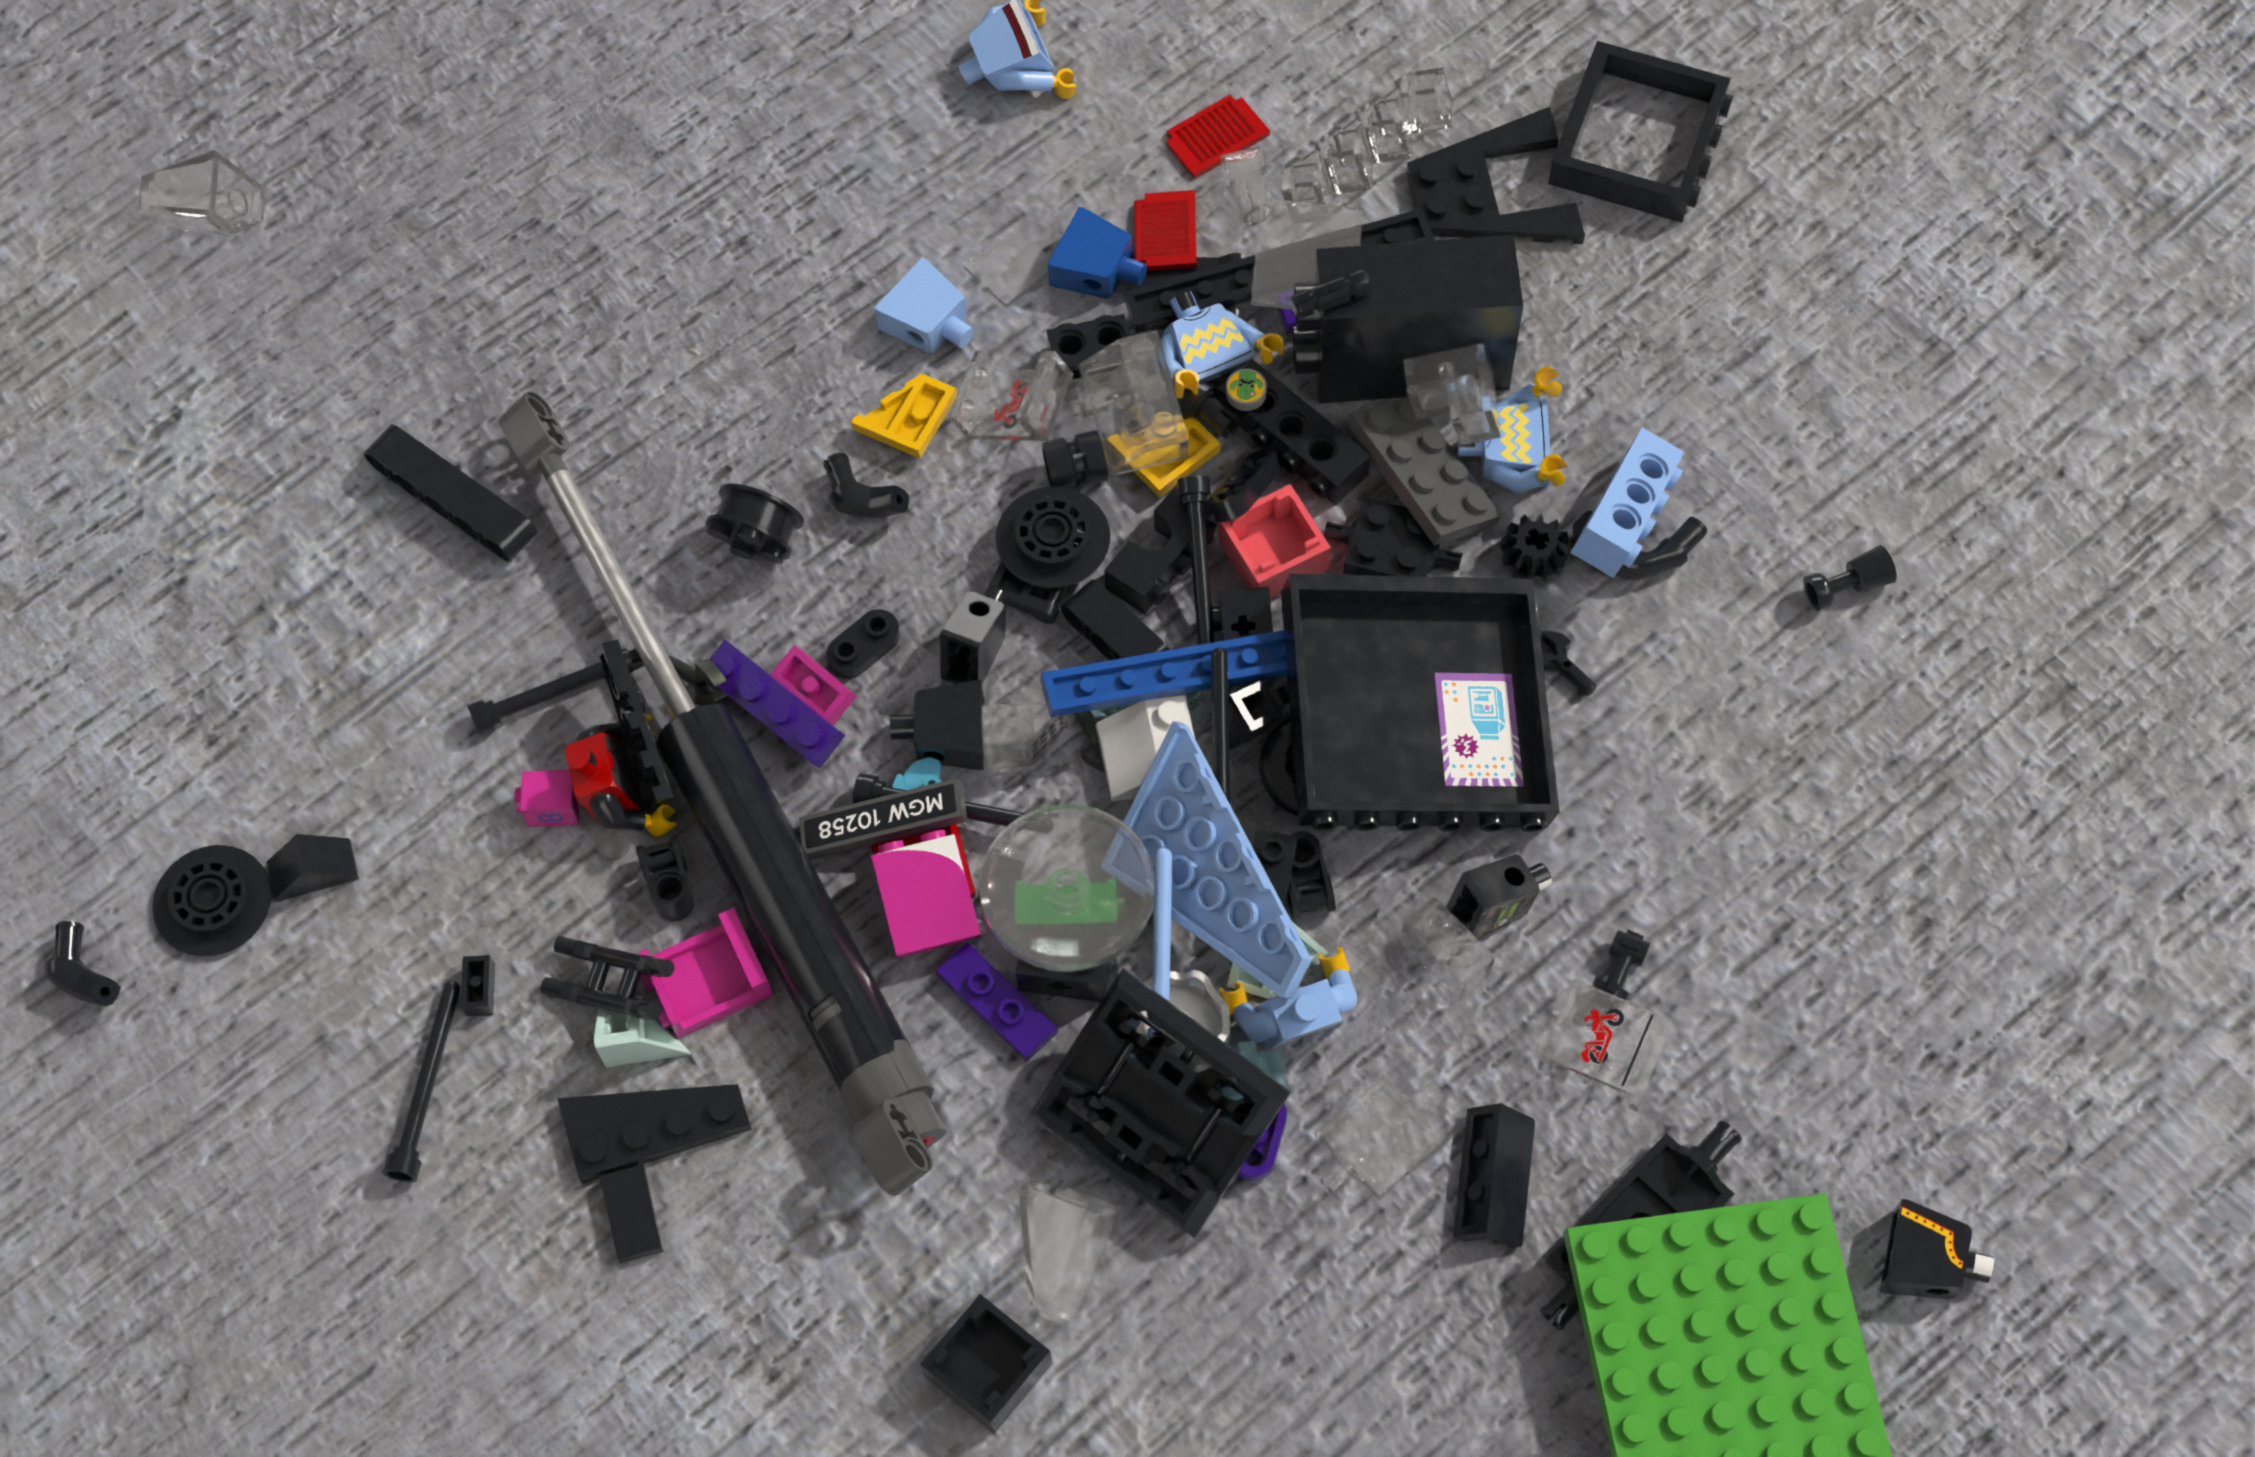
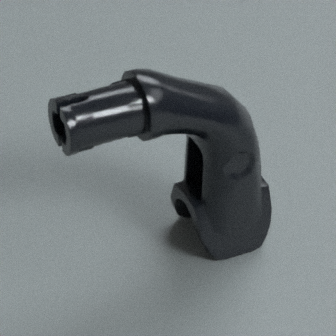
M1586 511L1573 524V536L1567 544L1571 550L1593 511ZM1692 516L1689 517L1669 539H1663L1652 551H1640L1631 567L1629 568L1623 564L1615 576L1623 580H1641L1683 566L1688 561L1687 555L1706 535V526L1699 519Z

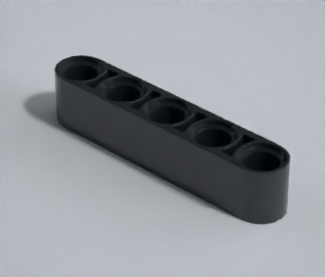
M391 424L363 453L366 460L378 472L504 561L511 562L538 533L536 527L525 515L394 424Z

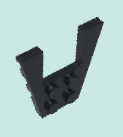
M1550 107L1407 163L1406 172L1416 210L1422 208L1433 236L1473 238V234L1514 235L1517 237H1534V242L1552 243L1553 239H1571L1573 244H1583L1585 238L1576 203L1499 214L1485 159L1557 148L1559 138Z

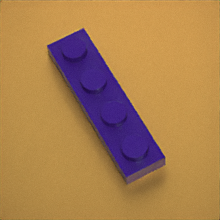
M724 639L710 657V660L718 667L727 682L717 687L816 767L821 768L846 736L727 640Z

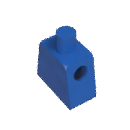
M1079 206L1047 264L1049 285L1055 288L1109 298L1113 295L1120 280L1139 287L1145 278L1147 264L1132 259V237L1129 233Z

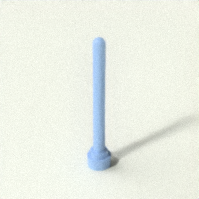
M1160 848L1155 853L1152 989L1170 1002L1172 853L1167 848ZM1152 1028L1147 1029V1034L1156 1032Z

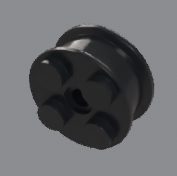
M723 484L718 492L722 499L716 514L707 517L705 523L707 527L706 532L731 545L730 552L738 557L750 560L755 554L773 563L782 564L791 555V548L788 543L793 531L803 526V516L793 506L770 493L742 484Z

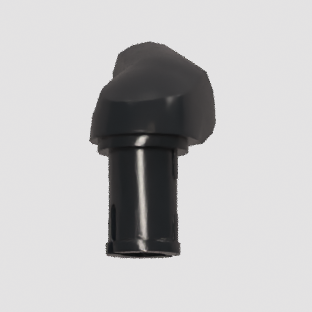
M1207 383L1199 384L1197 395H1194L1190 389L1184 388L1182 398H1175L1172 393L1146 405V414L1150 427L1157 425L1169 426L1175 421L1202 417L1223 438L1229 437V433L1226 430L1233 434L1238 429L1241 418L1235 415L1218 399V390Z
M835 453L828 456V460L823 461V466L832 487L829 501L838 512L858 517L882 518L907 511L909 494L899 486L870 487L856 482L847 454Z
M73 921L58 922L55 925L56 934L53 957L44 963L46 978L63 992L81 1001L101 1006L112 1005L120 993L121 987L119 984L89 969L80 960L84 925Z

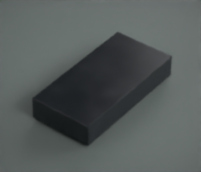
M641 1164L600 1175L619 1263L664 1252L644 1165Z

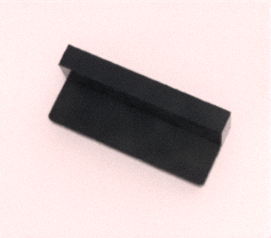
M1502 1103L1467 1108L1453 1237L1464 1242L1494 1239L1512 1248L1523 1245L1535 1120Z

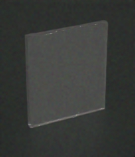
M1261 198L1251 305L1292 309L1291 297L1294 295V283L1312 282L1315 279L1316 249L1360 246L1363 208Z

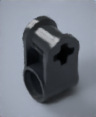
M1298 831L1291 834V836L1297 838L1296 851L1304 850L1312 855V859L1308 862L1299 863L1294 860L1287 894L1292 919L1300 918L1301 913L1326 909L1328 912L1336 911L1333 887L1326 870L1318 838L1306 831Z
M677 834L670 836V841L647 848L643 845L636 846L641 870L659 915L665 920L672 922L681 921L688 917L694 907V897L686 872L688 869ZM671 891H680V894L672 900L663 899Z

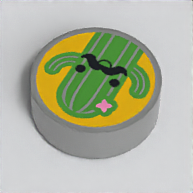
M1252 369L1235 371L1229 376L1226 383L1228 402L1234 408L1242 411H1251L1260 407L1266 398L1267 385L1265 378L1259 372Z

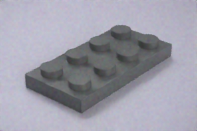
M1413 395L1354 412L1350 415L1346 425L1365 451L1371 455L1370 458L1434 546L1496 526L1502 515Z

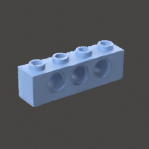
M1642 427L1623 456L1570 553L1612 578L1615 577L1623 564L1630 568L1643 547L1636 543L1639 539L1644 542L1656 523V520L1650 517L1651 514L1657 517L1670 496L1663 492L1664 489L1671 491L1683 472L1677 465L1684 451Z

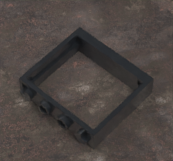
M1597 41L1554 154L1548 184L1683 223L1688 206L1695 208L1702 187L1696 186L1698 177L1706 179L1712 161V156L1706 155L1709 147L1717 148L1723 129L1722 125L1717 124L1719 117L1727 118L1734 97L1727 94L1731 78ZM1605 74L1710 103L1680 188L1574 158Z

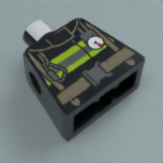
M1515 854L1462 873L1445 910L1465 944H1469L1525 916L1529 912L1538 893L1552 885V878L1549 870L1543 863H1538L1528 868L1523 858Z

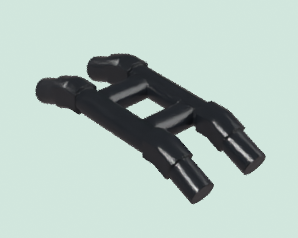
M563 936L556 938L554 952L592 962L593 964L586 987L545 977L541 984L542 994L641 1019L654 1020L661 1015V1006L658 1003L634 998L641 973L655 977H669L675 969L672 961L607 948ZM610 966L624 969L617 994L603 991Z

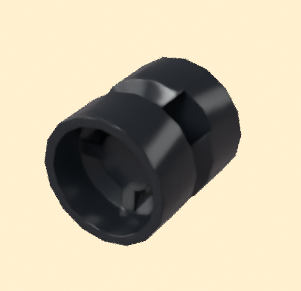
M1097 430L1076 434L1072 442H1068L1062 437L1041 443L1050 487L1075 489L1079 481L1089 486L1109 480L1105 454ZM1081 453L1084 467L1076 469L1073 454Z

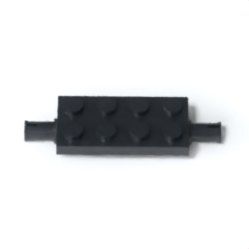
M1720 1120L1697 1147L1692 1145L1687 1148L1679 1145L1666 1133L1578 1226L1725 1207L1735 1193L1721 1182L1716 1174L1718 1171L1716 1165L1735 1145L1742 1141L1740 1134L1733 1129L1721 1141L1727 1133L1726 1130L1731 1125ZM1565 1240L1546 1258L1545 1263L1562 1277L1566 1284L1540 1309V1313L1547 1321L1559 1309H1562L1551 1324L1560 1331L1565 1328V1325L1580 1310Z

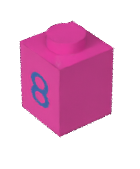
M569 769L522 772L521 787L515 788L514 802L516 812L522 813L528 827L579 825L580 803L574 794Z

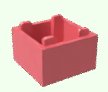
M1291 484L1258 499L1240 517L1219 522V543L1247 589L1269 587L1270 599L1281 594L1289 574H1323L1330 569L1331 547Z

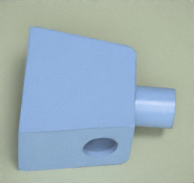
M924 257L874 307L879 330L927 353L936 352L947 339L959 348H964L974 335V328L964 322L967 317V309L963 294Z

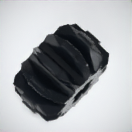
M1542 512L1537 516L1536 521H1531L1524 514L1520 518L1519 524L1511 522L1507 527L1506 535L1501 539L1500 549L1504 552L1502 555L1503 566H1512L1511 574L1513 578L1521 574L1527 575L1526 579H1534L1535 576H1539L1547 583L1552 573L1560 575L1563 572L1564 562L1569 560L1571 549L1567 545L1569 541L1568 531H1558L1559 523L1557 519L1547 524L1544 522Z

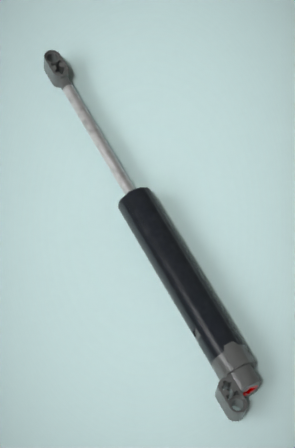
M527 391L499 418L500 426L521 464L536 475L543 474L672 715L673 719L666 724L656 741L658 749L856 1123L852 1127V1135L871 1173L885 1192L893 1196L900 1195L932 1169L933 1163L927 1149L947 1134L942 1121L930 1101L934 1094V1088L728 708L720 704H704L697 708L695 707L561 458V455L570 448L568 438L549 404L537 393Z

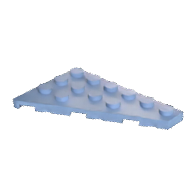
M1172 721L1101 868L1154 906L1155 853L1160 848L1169 849L1172 853L1171 918L1282 998H1293L1312 959L1190 728L1184 723Z

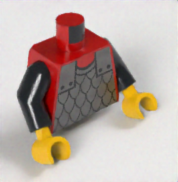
M644 714L647 722L652 720V716ZM618 722L591 726L577 737V742L569 744L565 748L575 797L606 830L642 831L646 827L650 834L657 838H662L677 825L675 822L667 821L675 813V810L669 805L663 804L651 815H645Z

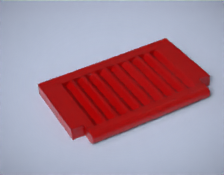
M1229 94L1167 130L1166 133L1170 139L1166 141V146L1195 180L1270 136V130L1242 97L1235 101Z
M1195 190L1145 193V200L1134 201V260L1147 264V271L1197 268Z

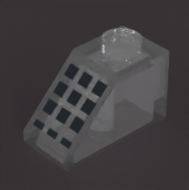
M1046 702L982 705L983 755L986 769L994 768L996 771L1010 772L1018 767H1028L1068 727L1067 715L1050 718Z

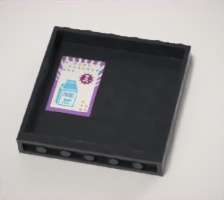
M1328 574L1288 575L1281 590L1299 826H1312L1313 829L1320 831L1332 830L1338 826H1354L1356 830L1371 831L1380 826H1396L1400 831H1414L1421 827H1438L1439 830L1446 832L1457 831L1463 827H1480V830L1485 832L1500 831L1505 827H1521V830L1524 832H1538L1549 827L1560 813L1534 579Z

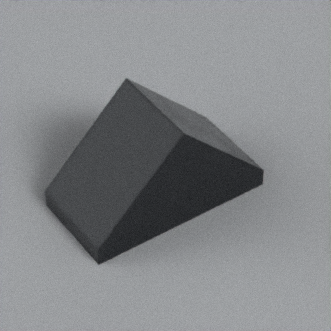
M296 834L266 862L273 897L276 902L359 879L352 842L349 838Z

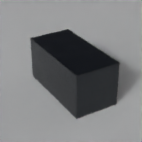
M490 955L463 956L461 1009L466 1017L493 1015L495 963Z

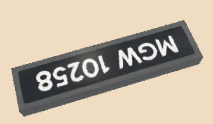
M954 778L799 817L801 845L809 860L967 822L964 785L959 778Z

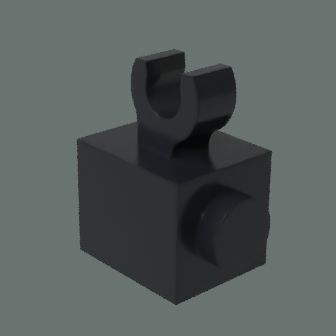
M1261 680L1228 697L1230 749L1264 734L1284 716L1281 710L1284 708L1283 705L1289 703V692L1285 686L1270 692L1264 681Z

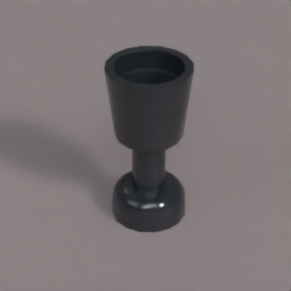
M1878 545L1847 562L1846 572L1828 579L1821 573H1814L1804 577L1803 585L1810 604L1815 610L1820 611L1831 606L1835 593L1853 587L1858 592L1895 583L1897 572L1889 552L1884 546Z

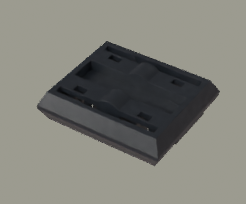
M1122 969L1054 1072L1053 1078L1030 1114L1187 1234L1195 1238L1287 1100L1291 1091L1126 969ZM1141 1011H1146L1148 1018H1146V1017H1145L1144 1015H1142L1140 1012H1141ZM1142 1021L1156 1032L1145 1034L1137 1030ZM1236 1077L1237 1084L1229 1078ZM1230 1086L1244 1098L1236 1101L1226 1096L1225 1093ZM1095 1096L1099 1099L1098 1102L1107 1107L1099 1110L1089 1104V1102ZM1071 1097L1073 1100L1070 1104L1078 1110L1085 1107L1089 1110L1087 1117L1093 1122L1102 1120L1111 1127L1106 1136L1066 1106ZM1151 1158L1161 1165L1158 1169L1160 1173L1167 1177L1172 1173L1177 1177L1176 1185L1182 1189L1191 1187L1197 1194L1191 1201L1140 1163ZM1180 1161L1188 1166L1184 1171L1186 1175H1183L1176 1169Z

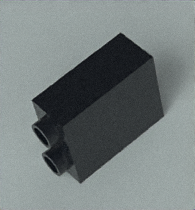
M1514 235L1316 249L1314 281L1294 283V295L1303 291L1312 293L1311 288L1340 277H1344L1347 280L1349 279L1348 274L1359 270H1364L1371 282L1369 294L1358 298L1352 295L1350 296V301L1321 312L1314 309L1313 315L1302 319L1297 318L1295 315L1296 326L1292 327L1295 374L1316 373L1319 404L1405 398L1412 395L1420 397L1510 390L1523 311V298Z

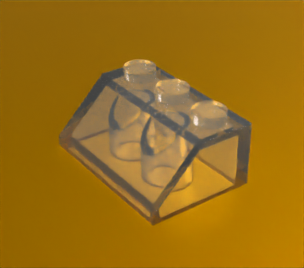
M1157 330L1117 339L1079 364L1095 427L1102 442L1109 477L1188 458L1189 438Z

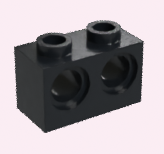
M1124 314L1116 316L1103 315L1092 321L1077 324L1064 323L1056 328L1046 330L1048 352L1054 376L1057 377L1058 391L1136 375L1135 353ZM1107 343L1117 344V345L1112 346V347L1103 346L1104 344H1107ZM1068 351H1076V352H1078V353L1073 354V355H1066V354H1064L1065 352H1068Z

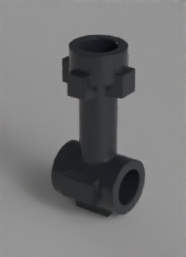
M1620 930L1617 931L1608 953L1615 956L1616 959L1606 982L1598 980L1593 991L1596 993L1593 1001L1601 1008L1606 1010L1618 1009L1620 1004L1624 1005L1629 992L1622 988L1632 964L1639 967L1642 966L1651 944L1643 940V935L1631 930H1627V933Z

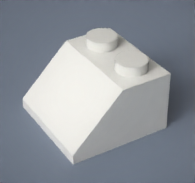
M1185 695L1141 701L1096 723V731L1111 801L1135 799L1172 721L1187 725L1194 736Z

